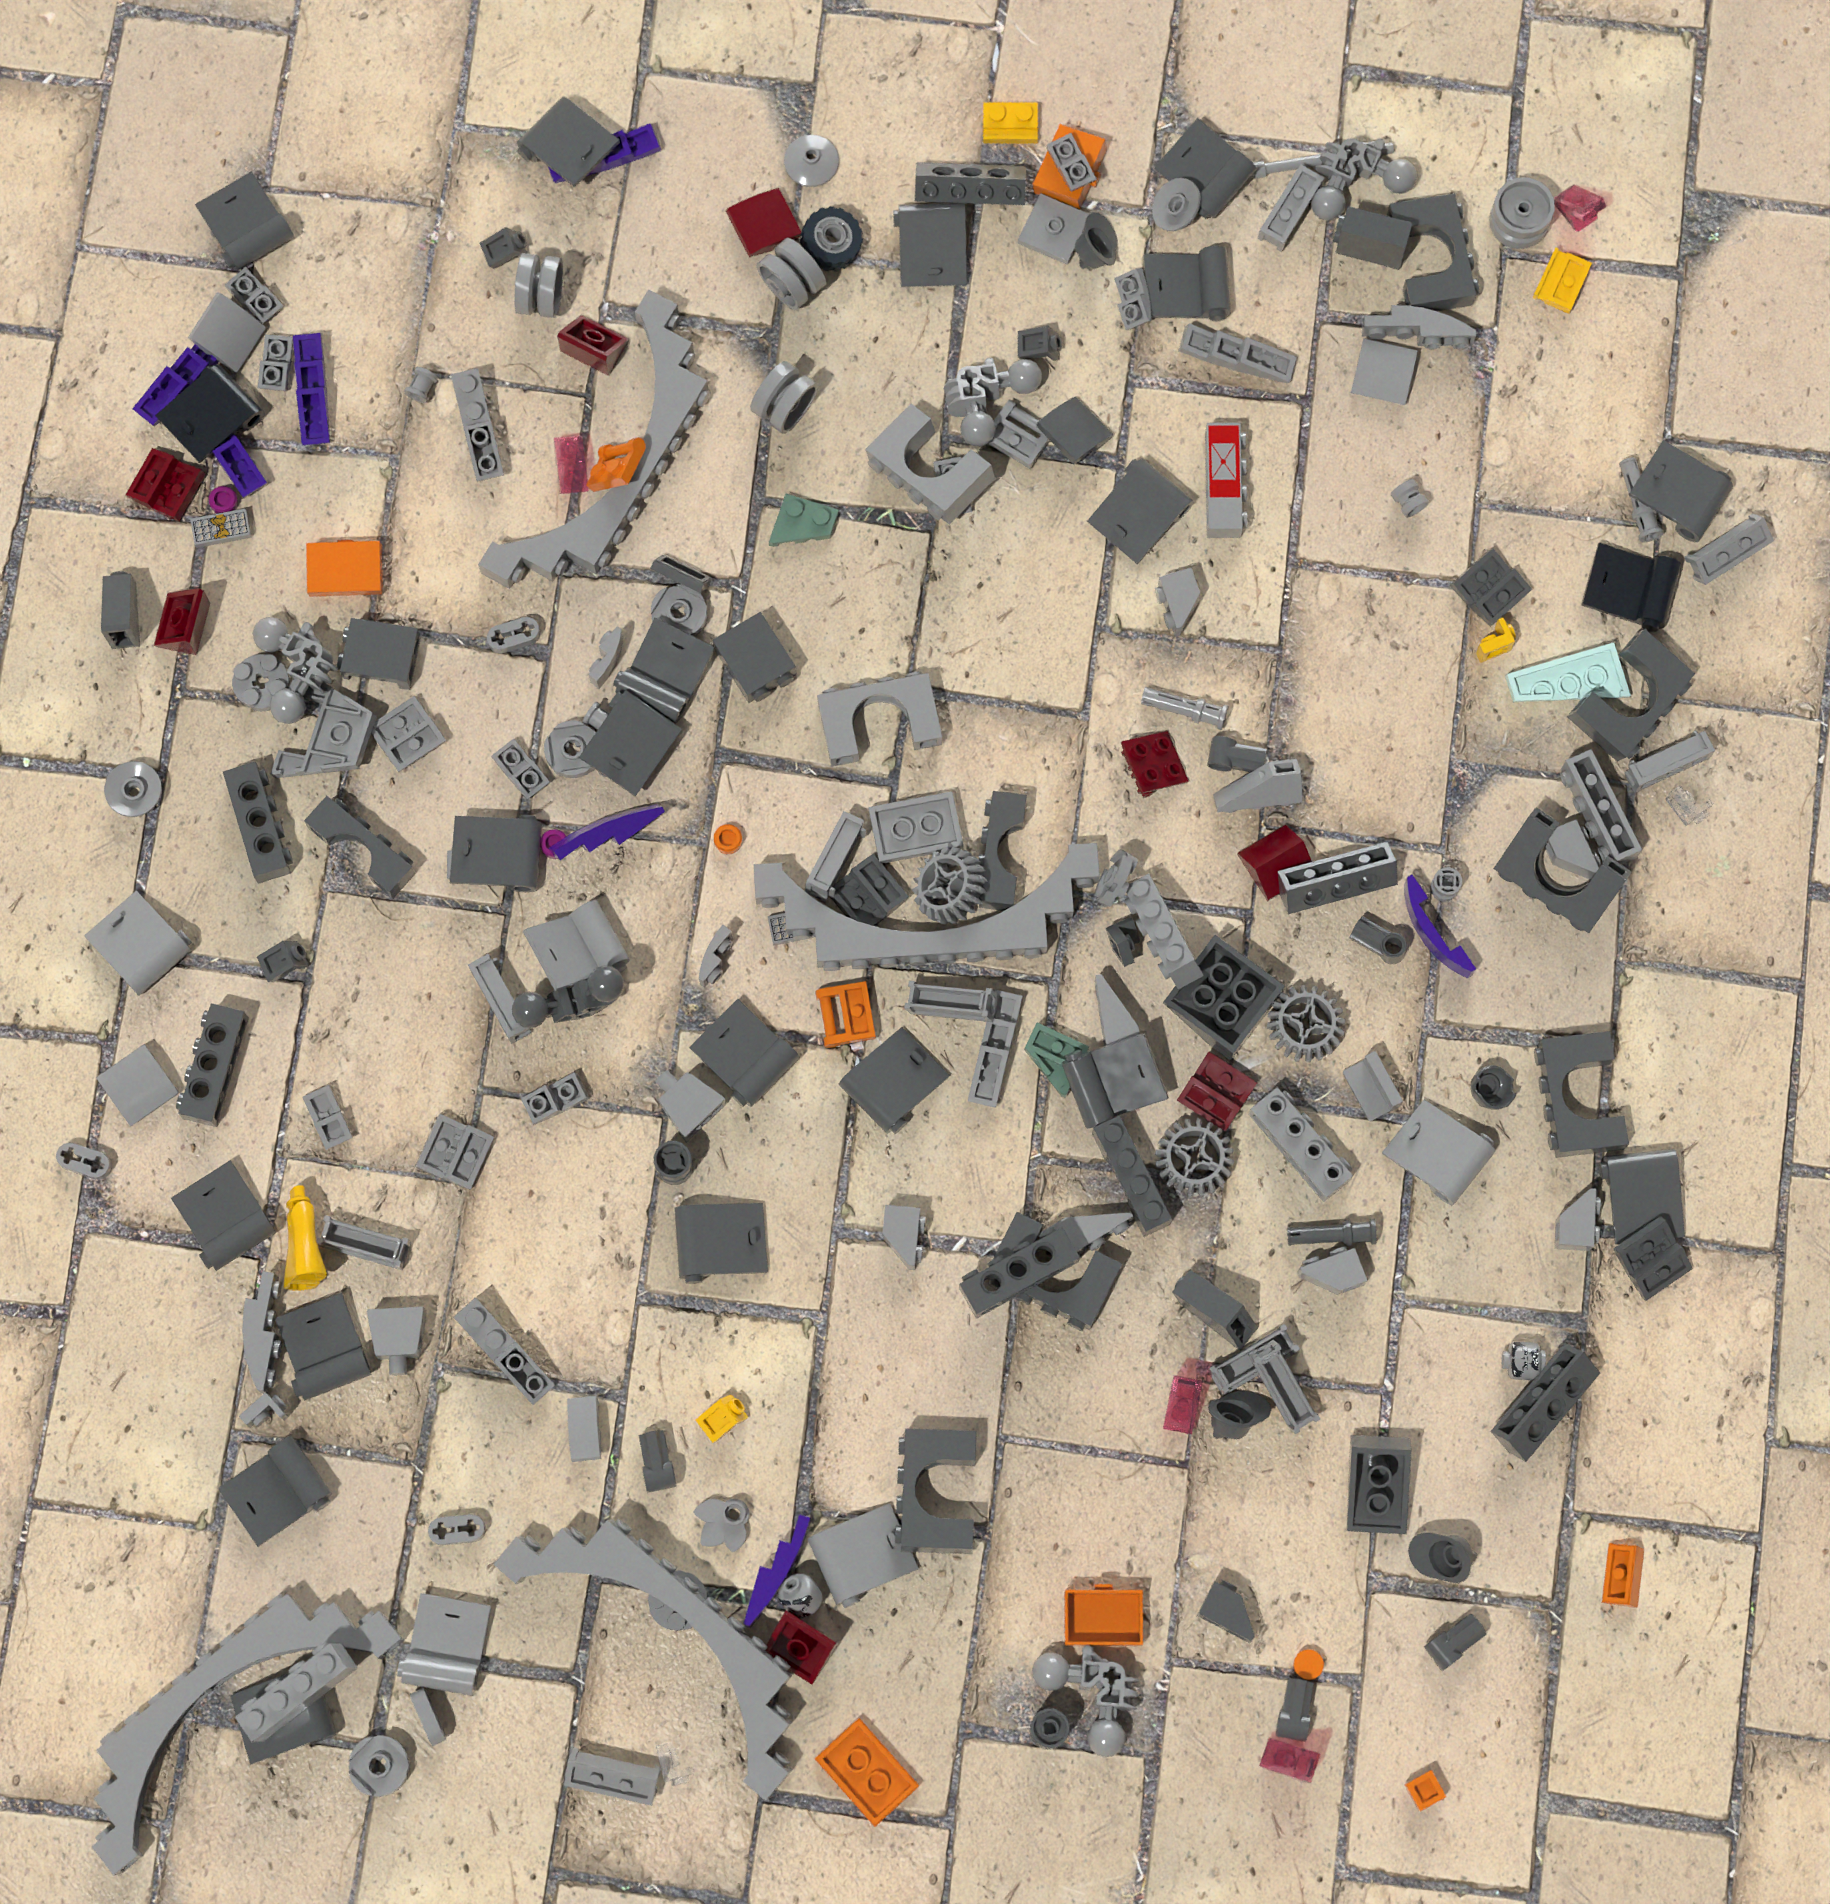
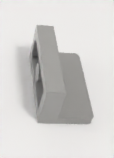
M1376 1051L1366 1055L1363 1061L1343 1071V1075L1368 1121L1371 1122L1401 1106L1403 1100Z

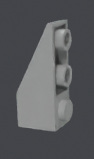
M1297 759L1268 762L1214 793L1213 798L1217 812L1232 813L1242 809H1263L1268 806H1290L1294 803H1302V778Z
M1132 1213L1065 1217L1051 1227H1054L1055 1230L1063 1227L1081 1259L1080 1253L1088 1248L1091 1251L1098 1249L1106 1243L1104 1238L1112 1233L1118 1236L1131 1227L1129 1223L1132 1221L1133 1215Z

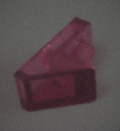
M1574 184L1554 197V205L1576 232L1597 220L1598 212L1606 207L1603 197Z
M1173 1376L1163 1429L1192 1434L1203 1384L1202 1380Z
M1268 1738L1259 1766L1293 1778L1301 1783H1311L1321 1754Z

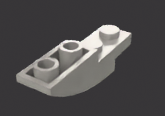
M1391 305L1389 315L1364 316L1361 325L1362 337L1377 340L1383 339L1385 336H1397L1399 339H1410L1413 336H1417V346H1425L1426 349H1438L1441 346L1465 349L1473 346L1476 337L1475 329L1449 315L1421 307Z
M478 368L451 374L476 481L504 476Z
M265 1271L262 1272L257 1300L245 1298L242 1330L246 1362L257 1390L262 1394L265 1392L268 1394L269 1387H274L276 1370H273L274 1359H279L282 1342L278 1341L279 1336L274 1332H268V1329L273 1328L275 1323L276 1311L272 1309L274 1299H279L281 1282L278 1281L279 1277L275 1273Z
M476 1297L453 1317L532 1405L555 1386Z

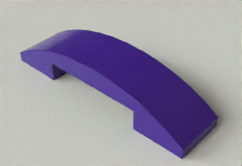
M1408 876L1404 883L1405 903L1411 922L1420 939L1430 952L1449 969L1463 977H1471L1476 970L1475 966L1461 945L1450 951L1421 908L1428 899L1427 895L1414 876Z

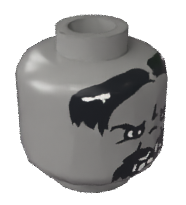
M1512 1342L1508 1347V1351L1502 1352V1369H1507L1511 1379L1534 1380L1546 1365L1545 1350H1541L1540 1346L1534 1342Z
M798 1573L785 1579L778 1591V1598L789 1613L797 1618H806L813 1615L820 1607L822 1593L809 1576Z

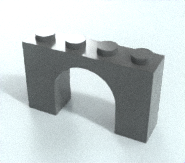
M1455 193L1390 203L1387 213L1388 217L1412 223L1409 237L1427 235L1439 239L1448 248L1452 259V264L1445 271L1437 275L1406 279L1403 287L1405 305L1433 311L1473 306L1476 295H1479L1478 280L1472 277L1471 270L1474 269L1473 256L1471 253H1467L1468 232L1466 228H1462L1463 208L1461 203H1457Z
M1646 629L1636 633L1618 654L1643 676L1648 685L1649 701L1645 711L1639 717L1623 716L1592 691L1583 696L1567 716L1568 719L1616 761L1626 757L1630 759L1637 753L1641 747L1638 745L1643 737L1648 738L1656 730L1658 725L1655 722L1660 716L1665 717L1674 708L1675 704L1672 701L1677 695L1681 697L1692 686V683L1689 681L1695 675L1688 666Z
M1536 807L1493 869L1505 881L1514 882L1521 887L1527 896L1534 899L1537 898L1545 903L1547 909L1552 913L1561 914L1570 920V924L1577 930L1590 933L1632 872L1607 856L1593 878L1586 885L1576 889H1565L1553 884L1542 870L1541 853L1560 823Z
M1610 1031L1541 1039L1537 1048L1534 1049V1059L1536 1066H1541L1542 1076L1539 1077V1089L1541 1094H1545L1547 1105L1543 1106L1545 1121L1550 1122L1551 1133H1548V1144L1550 1150L1555 1151V1157L1624 1150L1629 1145L1625 1116L1585 1119L1574 1114L1567 1107L1562 1096V1084L1567 1074L1577 1069L1611 1065L1615 1060Z
M1016 1212L994 1258L1003 1255L1005 1259L1014 1254L1013 1249L1026 1241L1030 1245L1036 1242L1042 1231L1043 1224ZM1095 1251L1082 1279L1072 1289L1054 1293L1035 1286L1015 1298L1027 1305L1034 1302L1042 1306L1041 1311L1053 1318L1060 1315L1068 1319L1067 1324L1079 1331H1083L1084 1328L1090 1330L1121 1269L1122 1263ZM1013 1264L1009 1269L1014 1277H1022L1026 1273V1269L1022 1264ZM996 1278L987 1279L989 1280V1286L996 1290L1000 1288V1282Z
M905 1428V1437H899L898 1455H904V1466H898L897 1484H903V1496H897L896 1514H902V1525H896L895 1543H901V1552L972 1554L974 1519H948L930 1515L918 1503L915 1488L919 1478L932 1467L939 1465L975 1466L976 1431Z

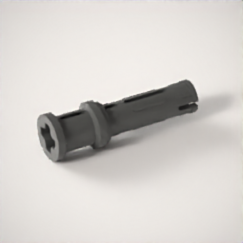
M1370 1219L1369 1222L1355 1223L1345 1220V1222H1342V1225L1287 1227L1288 1246L1343 1242L1347 1246H1352V1243L1370 1242L1372 1245L1377 1243L1375 1219Z

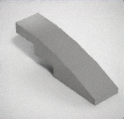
M1190 323L1185 326L1178 352L1230 370L1287 384L1290 382L1297 358L1248 337L1241 340L1218 330L1212 333Z
M994 990L997 994L993 1022H986L968 1097L969 1102L994 1108L997 1105L1023 998L1021 995Z

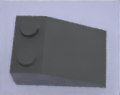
M1350 1435L1347 1531L1389 1534L1407 1533L1412 1451L1410 1438Z

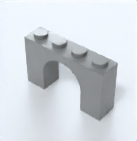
M911 403L865 449L869 459L868 465L876 473H884L895 488L900 489L902 487L907 491L909 498L918 505L920 503L925 505L928 512L935 519H943L950 525L995 479L991 464L973 450H970L951 470L941 476L925 478L910 471L909 463L911 458L935 433L931 418Z
M911 672L906 674L905 678L894 680L893 677H886L878 680L875 684L856 683L851 685L849 689L838 690V688H830L817 695L831 767L859 762L853 723L857 714L864 707L878 702L892 704L905 714L909 723L914 750L942 745V733L929 673Z

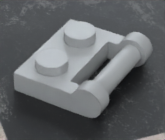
M1008 400L994 420L996 431L993 439L988 444L1030 469L1050 440L1036 427L1038 419L1019 409L1017 403ZM1011 416L1041 434V436L1036 438L1007 419Z

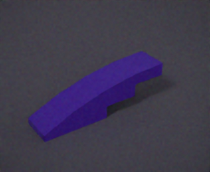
M651 123L628 133H625L623 130L613 133L620 143L587 176L607 171L662 151ZM548 166L554 183L566 181Z
M322 334L293 335L294 366L297 384L296 396L302 446L330 443Z
M196 344L191 349L187 347L171 368L165 367L132 409L155 427L160 422L155 415L198 379L204 368L209 365H217L220 361L213 355L206 354Z
M234 434L212 451L213 456L243 498L267 484Z
M653 804L622 811L574 831L549 847V850L555 858L562 860L579 846H582L588 852H592L609 838L620 845L663 814L665 810L662 806Z
M799 1515L791 1543L779 1540L772 1569L759 1567L743 1624L745 1627L751 1628L772 1603L781 1584L788 1578L802 1549L811 1523L810 1517Z

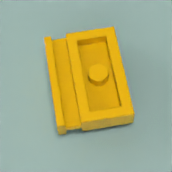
M983 102V144H1038V103Z
M1555 247L1533 295V299H1540L1545 304L1569 314L1592 263L1568 252L1563 253Z

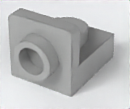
M265 1392L239 1417L248 1427L251 1428L253 1425L258 1427L270 1417L268 1412L273 1409L285 1421L288 1418V1415L284 1412L287 1406L276 1394L271 1398Z

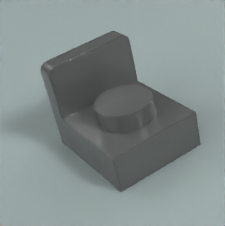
M507 227L480 242L487 264L493 269L515 256L520 257L522 253L528 254L525 248L527 242L520 232Z
M1049 326L1018 331L1019 359L1030 360L1048 356L1053 361L1059 360L1062 340Z
M1127 918L1106 928L1112 951L1124 967L1135 963L1131 951H1134V945L1140 942L1133 919Z
M281 941L257 956L268 982H275L295 969H305L309 966L306 960V952L298 941Z

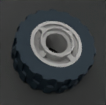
M829 206L828 208H820L817 212L814 211L810 215L801 231L799 241L800 245L810 254L818 266L824 269L823 271L829 272V270H833L835 272L842 268L845 269L850 263H853L863 243L862 228L859 227L858 220H855L850 212L847 213L842 208L838 209ZM825 236H833L837 242H829Z

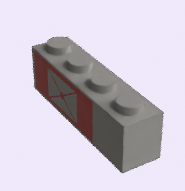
M1207 423L1206 425L1207 538H1240L1242 529H1247V512H1242V502L1247 501V486L1242 485V476H1246V459H1241V449L1246 448V433L1241 432L1240 423Z

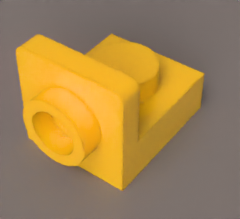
M1504 618L1498 619L1495 625L1498 637L1493 634L1480 641L1476 651L1480 663L1512 650L1516 634L1512 625L1506 624Z
M730 1394L719 1399L695 1421L710 1441L715 1443L737 1424L744 1422L748 1416L744 1412L745 1408L741 1401Z

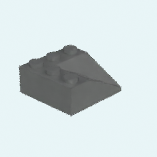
M1214 935L1196 959L1204 976L1180 989L1175 986L1163 1003L1207 1044L1231 1061L1271 1009L1273 1003L1278 1000L1285 985Z

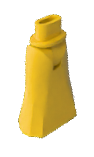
M298 1185L290 1190V1200L286 1203V1208L289 1209V1212L287 1213L288 1250L284 1289L291 1291L314 1289L320 1284L319 1281L324 1280L327 1276L315 1235L314 1207L309 1197L305 1196V1186Z

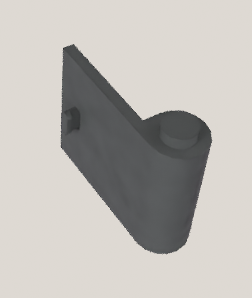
M563 96L517 141L519 147L517 152L526 161L532 160L536 162L540 159L575 188L620 141L572 101Z
M1197 118L1154 169L1168 181L1176 178H1186L1192 181L1200 192V206L1197 213L1204 219H1207L1208 216L1214 219L1257 170V167L1238 150L1236 151Z
M252 171L195 204L224 250L221 256L229 269L235 267L238 271L294 238L289 225L283 216L277 212Z
M965 203L900 204L899 210H893L894 227H899L901 287L967 286Z
M1205 247L1198 254L1143 255L1144 276L1149 293L1151 318H1209L1211 321H1222L1231 313L1227 249L1225 247Z
M1663 440L1630 491L1629 496L1676 523L1675 530L1684 539L1691 542H1699L1733 489V484L1728 474L1713 470Z
M1144 458L1138 461L1134 459L1128 464L1124 471L1126 475L1087 520L1090 525L1137 565L1172 523L1178 522L1193 504V500Z
M654 618L631 667L627 668L624 672L619 671L613 686L616 687V693L619 691L623 694L627 690L668 720L677 723L685 712L716 647Z
M625 690L623 694L618 691L609 703V706L613 709L579 758L633 796H636L682 729Z
M521 815L519 819L455 816L450 884L508 886L512 891L524 893L537 891L542 823L537 821V818L532 815Z
M739 999L689 1047L733 1091L731 1096L742 1107L746 1104L752 1107L800 1058L798 1053L785 1040L778 1038Z
M901 1027L853 1067L841 1079L839 1086L886 1134H889L891 1131L896 1134L907 1124L905 1118L909 1111L946 1081L950 1075Z
M1145 1033L1083 1054L1081 1050L1073 1051L1065 1055L1066 1060L1062 1062V1067L1087 1129L1111 1120L1114 1116L1169 1098Z
M1666 1149L1604 1156L1603 1162H1599V1175L1601 1180L1605 1179L1610 1187L1614 1243L1621 1244L1660 1216L1667 1221L1674 1238L1685 1237L1679 1163L1676 1150Z
M231 1160L171 1197L173 1203L200 1243L203 1252L199 1256L208 1269L214 1267L216 1271L277 1233Z
M763 1203L683 1205L674 1208L679 1278L685 1279L686 1284L702 1283L703 1278L709 1275L768 1272Z
M342 1293L275 1318L295 1371V1380H292L291 1384L296 1397L302 1396L306 1401L372 1375Z
M288 1436L270 1448L268 1455L218 1488L257 1547L313 1509L315 1512H318L325 1508L331 1502L328 1498L332 1495V1492L293 1436Z
M290 1673L230 1695L235 1715L237 1716L242 1712L241 1707L246 1702L255 1697L257 1700L266 1693L265 1688L277 1679L282 1681ZM325 1695L316 1700L264 1742H251L238 1723L250 1765L295 1748L336 1736Z

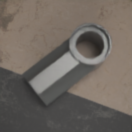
M1215 736L1211 741L1207 766L1218 771H1231L1235 769L1252 772L1264 765L1267 749L1238 744L1236 740L1229 737Z
M1363 916L1358 920L1349 936L1350 940L1379 955L1385 963L1397 964L1404 959L1407 947L1404 937L1398 933L1389 932ZM1390 943H1395L1400 947L1401 951L1397 954H1391L1386 951L1385 947Z
M651 1431L639 1435L644 1462L642 1469L647 1493L677 1487L672 1461H669L664 1431Z
M1470 1614L1448 1632H1442L1426 1644L1424 1648L1441 1671H1443L1461 1658L1463 1652L1486 1636L1487 1633L1479 1620L1473 1614Z
M1287 1679L1283 1709H1280L1277 1721V1737L1306 1742L1310 1726V1715L1308 1714L1314 1683L1300 1679Z

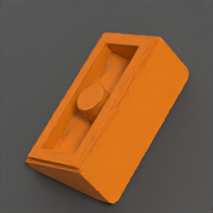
M1608 1544L1602 1603L1632 1608L1638 1607L1644 1557L1643 1548L1634 1545Z

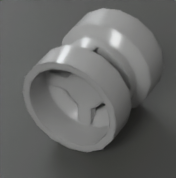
M1414 479L1403 482L1391 492L1394 501L1399 502L1402 506L1401 511L1406 518L1416 515L1429 504L1426 496L1419 493V486Z
M1445 867L1438 870L1430 886L1434 898L1442 902L1454 899L1462 886V877L1454 868Z

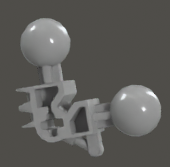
M1350 138L1343 141L1341 145L1327 142L1325 147L1329 153H1322L1320 156V160L1324 165L1316 166L1315 170L1330 180L1327 186L1319 188L1311 199L1312 210L1321 220L1329 221L1338 218L1343 213L1346 205L1342 191L1344 186L1348 187L1356 170L1360 177L1367 180L1372 173L1382 177L1385 187L1392 193H1406L1416 184L1417 173L1414 165L1408 160L1396 159L1391 162L1380 159L1381 150L1385 145V141L1382 138L1367 143ZM1347 150H1351L1352 158L1348 160L1344 169H1342L1347 160Z
M987 358L983 365L961 368L957 373V378L946 382L943 389L946 393L945 399L948 404V413L954 417H965L960 428L965 442L972 446L988 444L995 435L996 426L991 416L986 414V399H999V388L1011 387L1012 390L1019 394L1034 392L1042 381L1041 370L1037 363L1028 359H1021L1014 362L1008 371L997 373L994 359ZM970 387H972V396H970Z
M266 617L259 620L254 626L252 634L256 646L262 651L272 653L282 649V653L294 662L290 664L286 671L294 679L289 688L279 690L272 696L269 704L270 710L278 722L292 724L299 721L305 713L306 705L303 696L308 687L325 694L320 686L322 683L330 684L332 679L327 674L329 670L338 671V668L332 664L333 657L331 653L315 637L314 627L309 622H305L302 625L298 634L293 632L292 635H289L283 621L278 618Z
M1089 1645L1084 1646L1082 1649L1081 1665L1068 1664L1064 1657L1053 1652L1039 1656L1034 1662L1032 1674L1036 1684L1042 1689L1054 1691L1070 1682L1079 1683V1690L1090 1691L1096 1685L1100 1692L1095 1696L1094 1708H1100L1099 1720L1094 1722L1089 1728L1087 1735L1088 1744L1091 1750L1099 1756L1112 1757L1118 1754L1124 1747L1126 1739L1122 1726L1117 1722V1710H1137L1136 1707L1130 1705V1698L1138 1697V1692L1131 1690V1683L1139 1682V1679L1125 1677V1671L1120 1664L1109 1662L1105 1658L1102 1659ZM1109 1670H1112L1113 1675L1118 1677L1111 1688L1110 1684H1108V1679L1103 1678V1675H1106Z

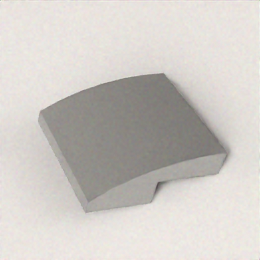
M217 292L188 338L206 354L213 355L231 372L237 373L266 327L239 305Z
M1363 338L1351 393L1405 405L1418 351Z
M415 696L375 721L371 732L398 772L446 742Z
M145 1044L96 1077L130 1126L179 1093Z
M438 1114L414 1167L471 1190L494 1136Z

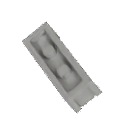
M1300 164L1261 227L1257 239L1268 241L1275 245L1278 251L1282 252L1286 240L1314 194L1322 187L1324 177Z
M1752 513L1748 516V520L1693 555H1686L1685 560L1691 564L1694 571V580L1706 585L1772 543L1774 540L1764 517Z
M1695 730L1692 732L1691 738L1637 763L1634 760H1630L1628 763L1629 769L1624 774L1634 793L1710 759L1715 749L1705 731L1698 734Z
M843 811L806 881V893L826 902L828 896L834 897L835 889L833 886L859 837L865 838L866 829L862 828L864 820Z
M489 954L468 964L510 1043L513 1044L532 1033L530 1028L522 1027L515 1021L512 1015L514 999L495 967L499 964L497 958L491 960Z
M909 981L908 983L910 994L904 1009L910 1014L993 1022L997 994L991 988H986V991L921 985L915 981Z
M327 1215L324 1216L323 1221L325 1225L321 1238H317L319 1247L403 1271L411 1245L409 1239L404 1237L399 1239L336 1221Z
M1285 1324L1222 1363L1208 1369L1209 1375L1222 1396L1259 1376L1248 1354L1274 1340L1280 1345V1352L1285 1360L1298 1353L1300 1348L1292 1342L1286 1332L1288 1328Z
M1272 1340L1248 1354L1289 1430L1297 1434L1300 1432L1299 1429L1312 1421H1319L1320 1417L1310 1406L1280 1352V1345Z
M573 1748L567 1764L564 1786L652 1806L657 1792L656 1784L661 1767H646L580 1752L578 1748Z

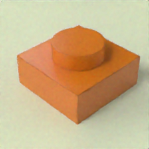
M1432 1770L1404 1784L1419 1812L1446 1798Z

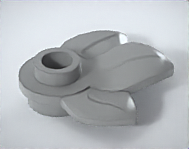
M709 1499L698 1505L693 1511L699 1519L706 1522L701 1532L700 1542L702 1546L714 1547L725 1542L731 1552H735L744 1544L747 1536L744 1525L749 1519V1509L743 1501L730 1499L724 1503L718 1499ZM732 1509L740 1511L738 1519L733 1520L729 1517V1512Z

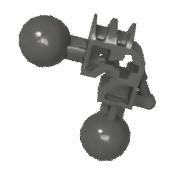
M601 966L593 970L588 980L577 981L573 984L574 987L571 988L566 987L557 991L554 990L547 995V999L537 992L528 991L520 994L512 1005V1015L518 1024L526 1028L540 1026L546 1018L553 1017L554 1023L587 1018L608 1007L621 995L624 989V979L621 973L614 967Z

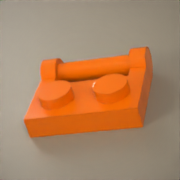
M637 437L630 439L628 443L615 446L611 444L600 446L598 450L599 460L591 469V476L586 486L593 492L628 485L646 449L644 440ZM626 454H627L626 457L616 458V459H615V457H617V456H622V455H626Z
M866 981L827 987L815 991L816 1000L820 1001L826 1036L823 1038L825 1048L876 1039ZM834 997L840 998L845 1033L837 1034L831 1002V999Z

